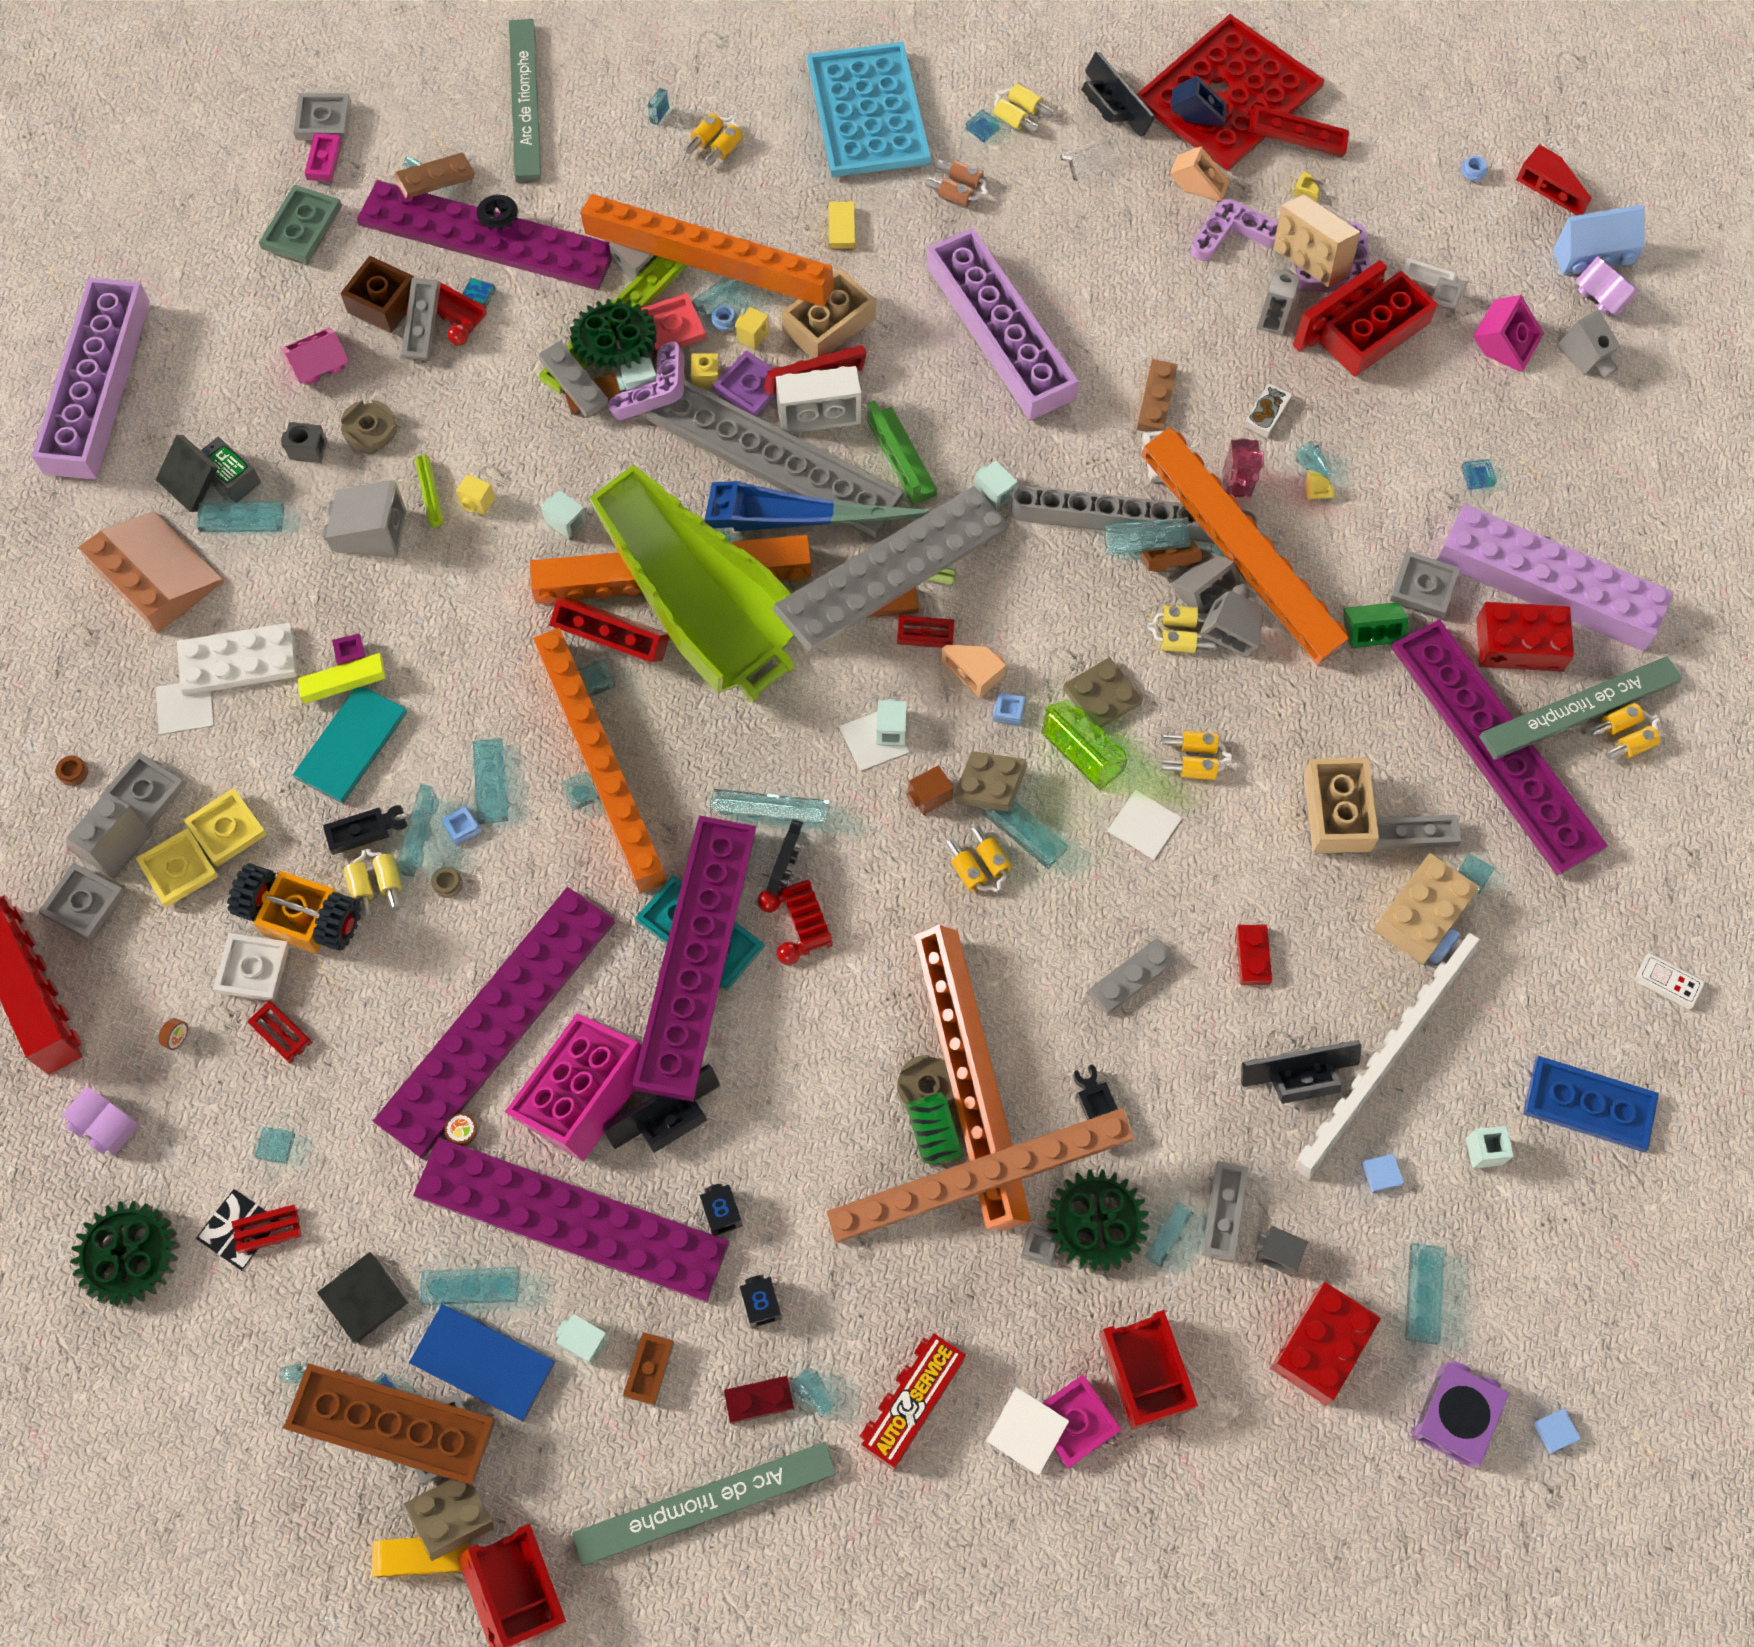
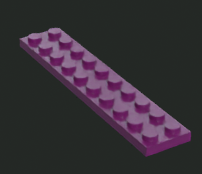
M377 180L357 217L359 226L599 290L612 262L610 242L521 218L513 221L512 227H503L502 232L498 228L490 231L487 226L482 227L478 220L476 206L428 193L406 199L398 185ZM495 212V216L499 218L501 213Z
M1440 619L1393 643L1391 649L1557 876L1608 847L1607 843L1533 744L1496 760L1493 759L1479 736L1483 731L1514 718Z
M701 815L698 817L632 1083V1090L694 1101L754 843L756 826Z
M567 886L373 1120L374 1124L419 1158L423 1159L437 1142L438 1137L440 1138L445 1132V1124L448 1119L465 1108L615 924L614 919Z
M439 1137L413 1194L416 1199L704 1303L708 1302L730 1244L728 1240Z

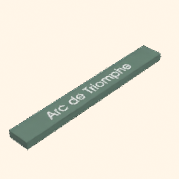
M533 19L509 20L516 182L541 180L535 25Z
M1668 656L1483 731L1479 737L1493 759L1496 760L1674 686L1683 678Z
M823 1442L572 1532L580 1564L582 1567L833 1477L836 1474L826 1443Z

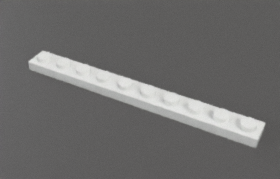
M1468 933L1463 941L1458 939L1449 953L1452 957L1447 963L1442 961L1433 974L1435 980L1432 984H1425L1417 996L1419 1001L1414 1008L1409 1006L1400 1019L1402 1025L1398 1030L1393 1028L1388 1033L1383 1043L1386 1045L1381 1053L1376 1051L1367 1063L1368 1071L1364 1076L1359 1074L1351 1084L1350 1090L1352 1092L1347 1099L1342 1097L1338 1101L1332 1112L1335 1116L1329 1123L1324 1121L1315 1134L1318 1139L1312 1147L1307 1144L1300 1153L1298 1160L1300 1161L1299 1173L1309 1180L1474 956L1480 940L1478 937Z

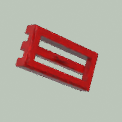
M899 615L897 644L938 648L953 645L955 619ZM904 625L923 626V627H921L920 629H919V628H906V627H904ZM925 627L948 628V631L932 630Z
M270 1000L247 1021L289 1064L294 1061V1057L297 1054L300 1055L303 1052L302 1049L306 1045L310 1046L313 1043ZM269 1010L301 1039L297 1044L266 1015ZM260 1019L291 1047L288 1052L257 1023Z
M294 1204L231 1221L232 1228L234 1229L233 1236L236 1241L235 1248L238 1254L302 1237L298 1211ZM290 1215H291V1218H288V1219L280 1220V1221H277V1222L269 1223V1224H266V1225H262V1226H258V1227H255V1228H251V1229H247V1230H243V1231H242V1229H243V1228H246V1227L254 1226V1225H257V1224H261V1223H264V1222L272 1221V1220H275V1219H279V1218H283V1217H287V1216H290ZM293 1225V1230L244 1243L245 1238Z

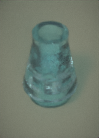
M1313 441L1306 443L1296 451V462L1304 469L1319 472L1326 478L1333 473L1319 445H1315Z
M810 1366L789 1383L794 1389L792 1393L817 1412L820 1417L824 1416L836 1405L832 1401L817 1371L814 1372Z

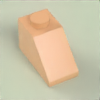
M1202 147L1177 155L1170 175L1184 191L1215 201L1223 200L1230 182Z
M946 645L942 648L941 662L979 698L1004 679L1006 670L1004 659L987 647Z

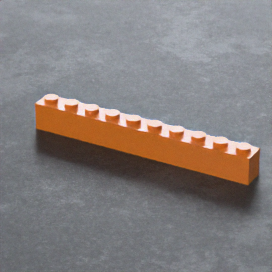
M592 193L580 212L584 231L587 235L823 307L834 288L832 265Z
M1171 427L1167 428L1144 446L1141 456L1229 560L1235 562L1238 572L1316 665H1319L1341 648L1349 639L1346 635L1345 627L1339 621L1335 622L1328 614L1329 610L1324 602L1316 600L1311 594V588L1308 583L1295 575L1291 563L1286 558H1281L1278 555L1273 542L1267 536L1263 537L1257 530V524L1254 519L1249 515H1245L1240 510L1237 499L1224 491L1220 479L1214 473L1210 474L1204 467L1202 458L1197 453H1192L1186 446L1187 442L1183 435L1179 432L1175 433Z
M808 535L731 542L737 548L745 550L768 568L778 580L791 579L799 581L811 577ZM619 552L530 560L531 590L535 603L552 604L558 598H571L581 601L586 598L607 599L611 596H636L642 593Z
M557 628L533 637L540 660L638 892L642 893L667 883L664 869L561 629Z
M935 926L915 935V940L969 1160L972 1161L1012 1147V1142L959 933L957 930L945 926ZM1021 1180L978 1195L986 1229L1006 1231L1031 1222Z

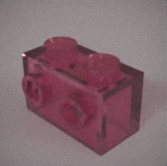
M1244 438L1231 440L1222 469L1223 488L1228 495L1231 494L1235 498L1252 497L1255 485L1259 481L1260 470L1264 465V452L1259 450V440Z

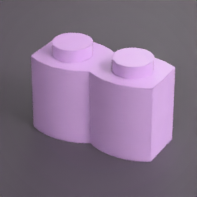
M1599 256L1593 260L1575 281L1580 285L1577 290L1587 299L1593 296L1599 302L1596 307L1607 316L1610 313L1618 316L1640 292L1636 286Z
M88 1086L84 1088L61 1115L69 1121L65 1126L78 1137H81L84 1133L92 1138L88 1144L101 1154L108 1150L116 1155L140 1126L136 1121Z

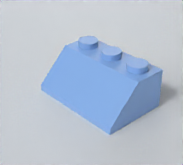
M1637 205L1569 217L1553 249L1562 275L1583 273L1597 256L1603 258L1611 266H1627L1636 263L1644 248V206Z

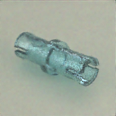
M1178 1202L1175 1204L1164 1226H1159L1157 1230L1159 1234L1148 1253L1145 1254L1146 1259L1159 1267H1163L1174 1245L1179 1244L1182 1240L1180 1235L1191 1216L1194 1215L1190 1208Z

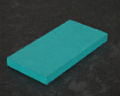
M363 686L355 688L293 773L294 778L343 804L406 716V708Z
M675 875L667 881L635 917L637 923L666 945L682 885V880ZM737 922L734 925L720 985L726 991L730 989L765 948V944Z

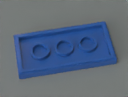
M1537 1056L1533 1066L1523 1115L1645 1153L1649 1149L1659 1093Z
M441 1304L409 1363L524 1422L555 1361Z

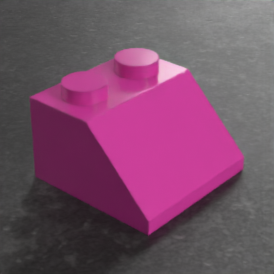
M1522 295L1494 299L1473 337L1485 356L1517 371H1524L1544 332Z
M326 328L281 348L299 383L305 382L306 385L320 380L319 375L327 371L330 374L345 369L344 364L349 362L336 332L331 328Z

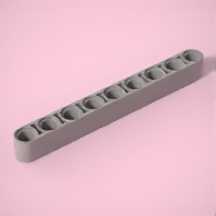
M1020 486L1013 493L1011 513L1014 518L1020 521L1213 542L1186 508L1178 502L1034 486ZM1241 510L1245 515L1251 516L1257 524V519L1252 512Z

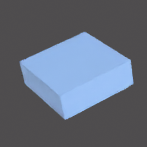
M998 692L993 721L1021 726L1026 697Z
M467 805L441 819L456 846L482 832Z
M1450 928L1428 960L1435 965H1439L1460 937V933Z
M1394 1153L1362 1162L1372 1193L1404 1184Z
M1565 1408L1533 1422L1549 1454L1581 1440Z

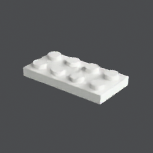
M291 623L177 641L180 691L183 695L298 677L294 634Z

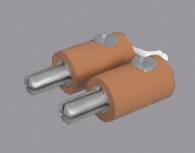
M942 160L936 162V168L949 173V179L944 178L940 182L928 177L925 181V186L939 191V197L965 207L969 206L971 200H977L980 196H986L988 190L985 189L986 183L983 180L984 171L956 160L953 164ZM982 183L981 189L983 192H979L976 196H973V188L978 189Z

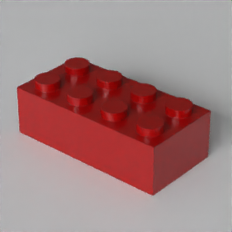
M1401 270L1328 321L1324 326L1319 344L1356 377L1430 324L1438 303Z

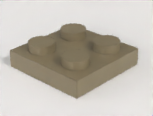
M1111 657L1066 682L1063 686V690L1095 732L1138 707L1143 701L1142 697Z
M971 751L954 794L955 803L1010 812L1028 766L1026 759Z
M449 1480L404 1503L406 1513L431 1562L494 1529L493 1521L474 1486L458 1481Z

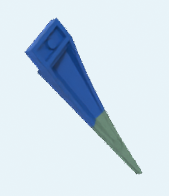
M740 481L712 482L704 521L712 528H734V532L921 518L929 513V511L926 509L833 501L787 493Z

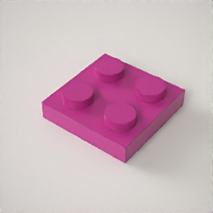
M1083 1374L1042 1403L1069 1420L1054 1447L1055 1452L1067 1469L1122 1430Z

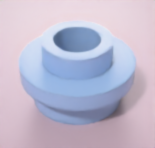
M1479 156L1469 157L1462 164V175L1472 181L1483 179L1487 173L1486 161Z
M721 305L712 313V325L717 330L729 331L735 327L737 314L730 306Z

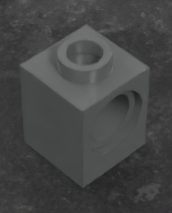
M289 422L287 431L283 432L281 438L282 448L285 449L289 459L315 463L322 462L327 438L321 425Z
M1272 1226L1266 1234L1261 1232L1254 1248V1250L1259 1251L1256 1261L1292 1276L1298 1271L1308 1241Z

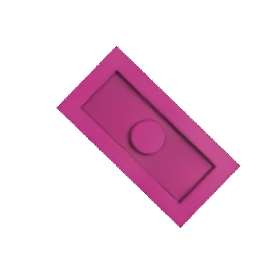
M314 133L304 172L307 180L332 182L342 143L340 135Z

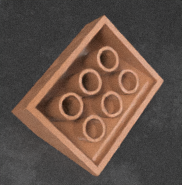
M155 511L103 529L78 547L88 563L157 634L224 582Z

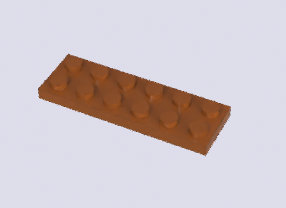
M308 1363L283 1429L473 1486L496 1419Z

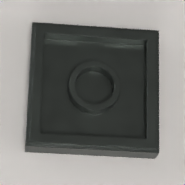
M176 435L156 477V481L189 512H197L217 472L218 466L184 435Z
M371 1252L367 1253L317 1292L355 1344L409 1303Z

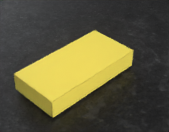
M829 202V249H855L854 202Z

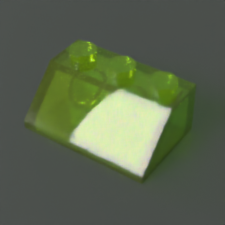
M1069 700L1050 704L1045 708L1041 734L1099 791L1125 771L1128 761L1125 751L1119 745H1114L1107 738L1101 727L1098 725L1094 726L1079 706H1074Z

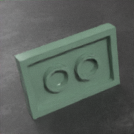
M293 185L259 241L261 249L308 264L342 207L340 199Z

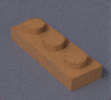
M462 152L395 171L394 179L407 199L472 180L475 172Z
M1152 359L1137 430L1144 432L1164 431L1178 364Z

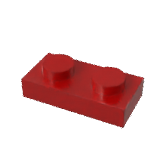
M1237 925L1236 939L1240 985H1270L1272 983L1267 925Z

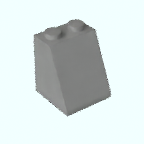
M389 480L336 490L334 501L329 503V523L325 524L323 530L324 540L327 541L332 552L397 557L407 509L396 481Z
M106 791L66 837V844L70 851L114 879L152 833L129 805Z

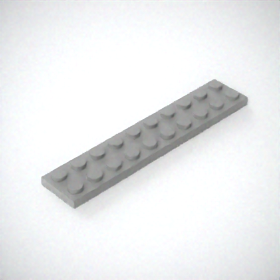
M685 380L684 392L678 401L644 413L646 420L788 493L833 501L897 507L903 498L902 490ZM887 520L848 524L876 538Z
M973 486L777 602L772 610L807 651L811 652L1006 532L1009 524L979 490Z

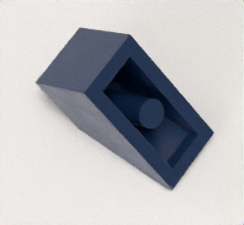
M1198 75L1173 88L1171 108L1185 122L1222 126L1226 123L1227 104Z

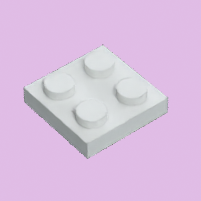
M229 933L213 990L218 994L275 1002L290 944L282 940Z

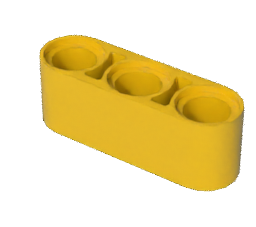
M419 1537L373 1541L372 1577L462 1572L458 1557L470 1547V1542L431 1562Z

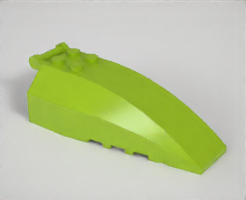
M634 464L589 497L612 542L680 653L717 693L739 687L747 699L754 702L760 697L759 693L785 672L790 673L796 668L792 659L783 651L794 637V634L772 610L777 602L791 595V593L768 568L742 548H737L726 539L723 533L717 532L706 524L701 516L688 510L678 498L668 494L660 484ZM775 658L779 664L753 685L747 680Z

